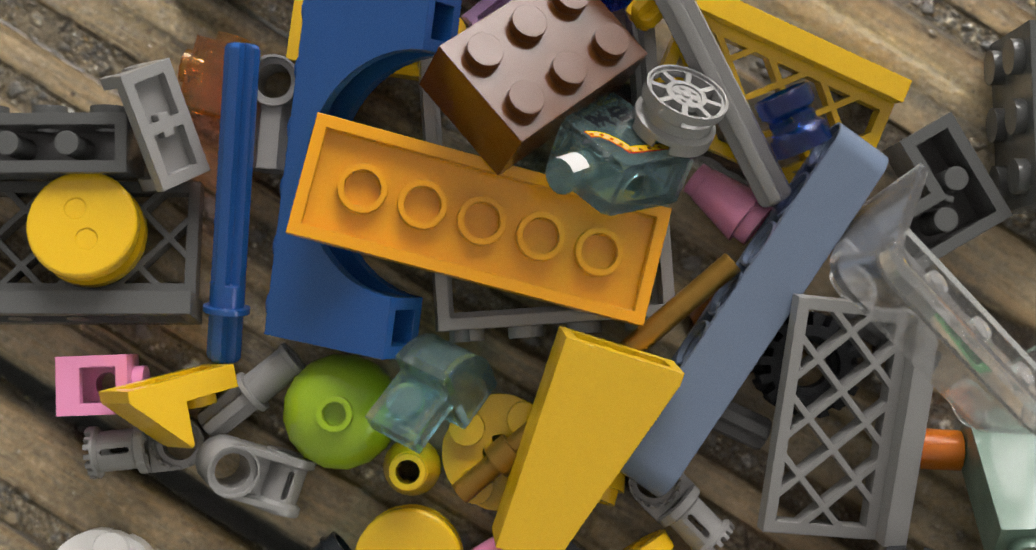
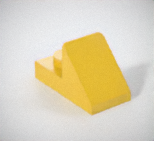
M202 364L99 391L101 404L160 444L167 447L193 448L195 442L188 409L212 405L217 402L216 393L236 388L238 384L234 364Z

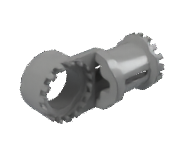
M190 416L192 432L197 440L196 449L189 458L178 459L171 455L167 446L160 444L135 426L134 428L101 431L100 427L91 426L87 427L84 431L85 437L83 442L85 445H82V450L88 451V454L83 455V460H89L86 461L84 466L87 469L88 476L90 475V479L93 480L102 479L105 472L138 469L141 474L181 470L195 465L196 453L199 447L210 436L203 430L198 419ZM127 447L129 451L111 452L113 448Z
M684 473L662 497L644 495L638 489L636 482L627 476L625 477L626 487L632 497L662 527L670 526L692 550H717L714 546L717 544L721 548L724 544L720 540L723 542L728 541L729 536L735 529V525L729 519L721 520L699 498L700 489ZM688 515H692L703 527L701 532L688 520Z

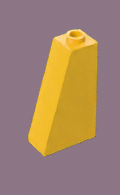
M559 325L492 525L496 548L502 550H565L680 387L685 373L673 360Z

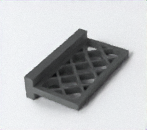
M0 181V197H10L21 209L0 228V249L17 265L0 280V325H202L203 302L199 299L204 185L202 182H183L166 191L157 192V190L142 191L139 182L117 181L133 198L150 197L143 205L139 202L138 204L142 208L145 218L162 234L164 239L149 251L125 277L116 283L89 288L75 286L62 279L57 283H43L31 270L39 263L33 252L22 261L5 243L13 233L27 222L28 212L34 199L51 181ZM20 197L34 198L28 204H25ZM168 197H189L188 217L170 233L151 215ZM187 233L185 250L178 241ZM173 246L185 258L184 283H159L147 269ZM26 275L33 283L17 282ZM143 275L150 283L133 282Z

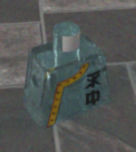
M611 92L565 117L558 130L545 173L547 182L554 192L558 194L574 192L600 213L613 216L677 202L695 157L683 158L668 155L669 146L656 141L653 147L645 143L632 127L635 120L634 117H631L634 106L615 92Z

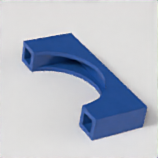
M462 0L303 1L299 53L294 66L295 86L292 110L287 124L288 143L284 175L280 182L281 200L277 233L272 247L274 257L270 290L265 303L267 313L265 335L381 360L416 356L423 297L409 294L386 282L365 262L360 253L286 234V228L317 113L320 112L352 121L368 95L388 76L414 62L433 58L440 45L458 34Z

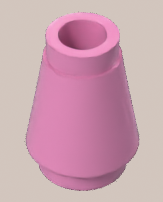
M706 164L699 167L683 190L692 197L697 206L729 241L734 237L744 245L758 231L773 209L771 206L763 208L759 205L749 186L715 169H711Z

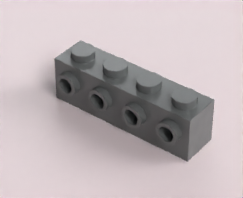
M97 104L90 106V112H68V107L33 105L31 106V113H10L9 107L0 106V181H53L65 174H104L114 180H138L144 177V159L124 106Z

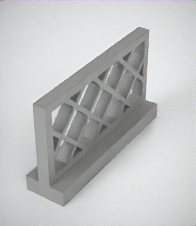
M793 293L757 527L762 532L876 540L883 547L907 545L946 314L921 303L898 301L897 304ZM809 310L830 312L841 327V329L816 349L805 336ZM843 313L857 314V316L848 321ZM875 317L893 318L889 341L872 354L857 332ZM850 339L864 361L842 379L838 380L823 359ZM804 349L808 355L801 360ZM886 361L885 368L883 369L881 364ZM817 366L832 387L805 407L796 395L798 380L813 367ZM873 371L882 383L880 398L862 412L847 391ZM841 398L855 418L829 439L814 418L837 399ZM795 407V409L798 411V414L792 418L793 409ZM876 419L875 429H874V427L871 425V423ZM808 424L822 445L799 464L795 465L787 454L788 441L790 437ZM864 429L872 440L871 453L868 458L852 470L838 449ZM832 456L845 476L819 496L805 476L828 457ZM786 465L790 471L783 476L784 466ZM866 477V483L864 486V484L861 481ZM799 482L813 502L795 517L777 516L780 496ZM855 487L863 497L859 522L837 520L828 507ZM821 513L826 517V519H815Z

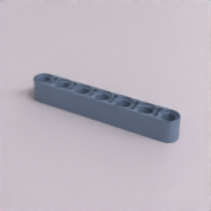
M838 122L829 128L814 146L789 184L791 194L773 207L736 262L741 271L715 293L671 359L685 373L682 383L620 471L657 497L665 495L679 480L789 316L793 293L803 294L887 168L889 158L842 123Z

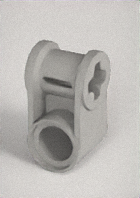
M225 434L215 435L204 441L199 447L195 459L197 473L217 495L250 504L275 515L294 519L298 518L301 510L297 505V501L307 472L314 471L316 463L304 458L301 453L273 445L265 446ZM231 453L239 454L240 462L236 472L226 478H216L215 467L218 461L225 455Z

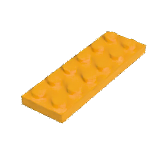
M318 112L286 228V234L623 323L644 326L672 208L514 165L497 176L481 156Z

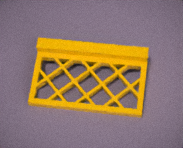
M696 0L747 102L772 90L775 91L785 122L762 132L765 138L789 129L800 158L796 162L781 167L789 184L796 175L792 172L800 169L810 154L800 127L801 123L826 114L831 128L838 122L842 123L837 109L856 102L873 110L865 132L858 136L873 147H877L894 104L904 102L912 80L740 0ZM671 36L660 65H676L678 62V65L688 67L673 36ZM726 43L741 49V51L730 55ZM752 54L763 59L771 83L744 93L733 61ZM778 67L793 74L782 78ZM660 77L653 80L658 83H665ZM674 77L675 80L684 81V78ZM804 78L815 84L822 107L796 116L785 85ZM830 91L843 96V98L833 101ZM715 134L708 151L737 163L729 145L719 140L717 134Z

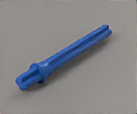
M241 42L227 43L224 51L209 302L203 304V312L209 314L206 355L212 362L221 364L236 363L241 358L243 317L250 314V306L245 304L260 48L255 44Z

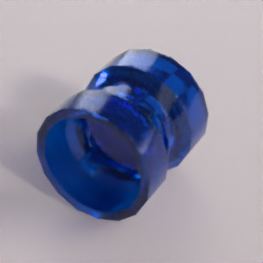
M809 80L782 89L753 105L759 121L768 125L773 137L770 145L777 160L787 159L803 153L832 137V132L826 119L817 116L813 107L816 96Z

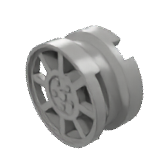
M660 65L653 68L646 77L642 88V95L637 99L631 113V117L635 118L632 127L636 134L651 147L655 145L656 141L669 146L668 155L683 158L697 157L709 149L716 134L715 124L722 121L728 110V98L715 81L701 72L680 65ZM672 76L684 78V81L675 80ZM660 77L665 83H658L653 80Z

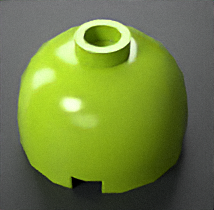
M331 354L311 361L294 377L284 397L283 422L290 442L304 458L324 468L349 470L370 463L390 445L398 427L401 403L394 382L378 364L358 355Z

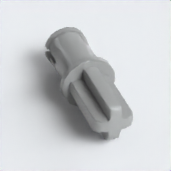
M283 342L276 351L247 374L243 372L237 373L238 387L224 391L217 397L216 403L206 406L199 412L197 418L203 430L211 437L219 434L227 435L255 411H266L269 408L268 401L291 383L294 377L306 367L301 358L288 344Z

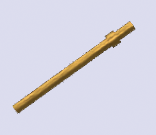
M724 253L645 320L644 326H638L618 344L646 352L741 271L740 268ZM527 422L508 438L503 434L484 449L487 456L452 484L457 495L465 503L472 500L501 474L505 477L509 476Z

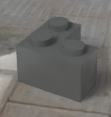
M950 112L882 151L889 158V164L911 201L862 230L891 279L916 273L1013 216L953 113Z

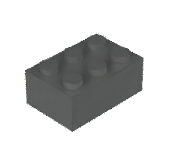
M1029 20L992 43L984 59V79L987 85H992L993 108L989 109L986 117L987 138L990 143H994L995 166L991 167L989 175L1012 214L1036 213V20Z

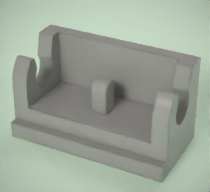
M170 58L135 64L121 69L122 73L100 78L104 91L118 90L150 176L138 179L142 191L157 190V192H163L210 171Z

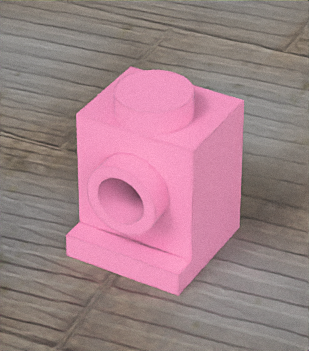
M139 354L55 357L56 417L116 415L115 412L101 404L99 391L103 390V378L108 373L114 374L115 387L151 378L148 366H139Z

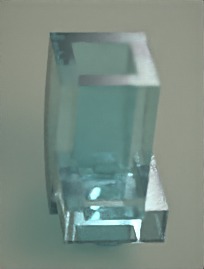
M425 333L409 341L396 354L395 358L401 370L365 417L372 429L420 454L444 419L466 429L498 384L492 368L485 358L436 334Z

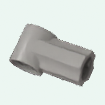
M268 54L260 57L253 171L264 174L284 175L288 143L287 124L291 117L295 86V64L285 56L278 54ZM280 72L291 75L290 89L285 95L280 98L266 97L264 87L270 76Z

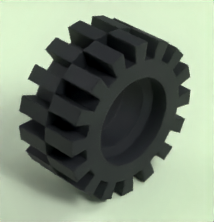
M809 311L805 333L809 341L815 342L820 346L841 329L833 317ZM789 316L752 369V372L755 374V379L752 380L755 388L761 391L764 395L763 398L773 406H776ZM848 339L826 357V364L837 379L840 380L858 366L857 358L862 356L850 339ZM822 375L818 381L811 385H797L796 395L803 405L807 407L832 386ZM853 386L847 391L848 394L855 396L859 387ZM839 398L816 417L830 416L829 409L834 408L840 411L846 405ZM794 407L793 415L796 416L798 411Z

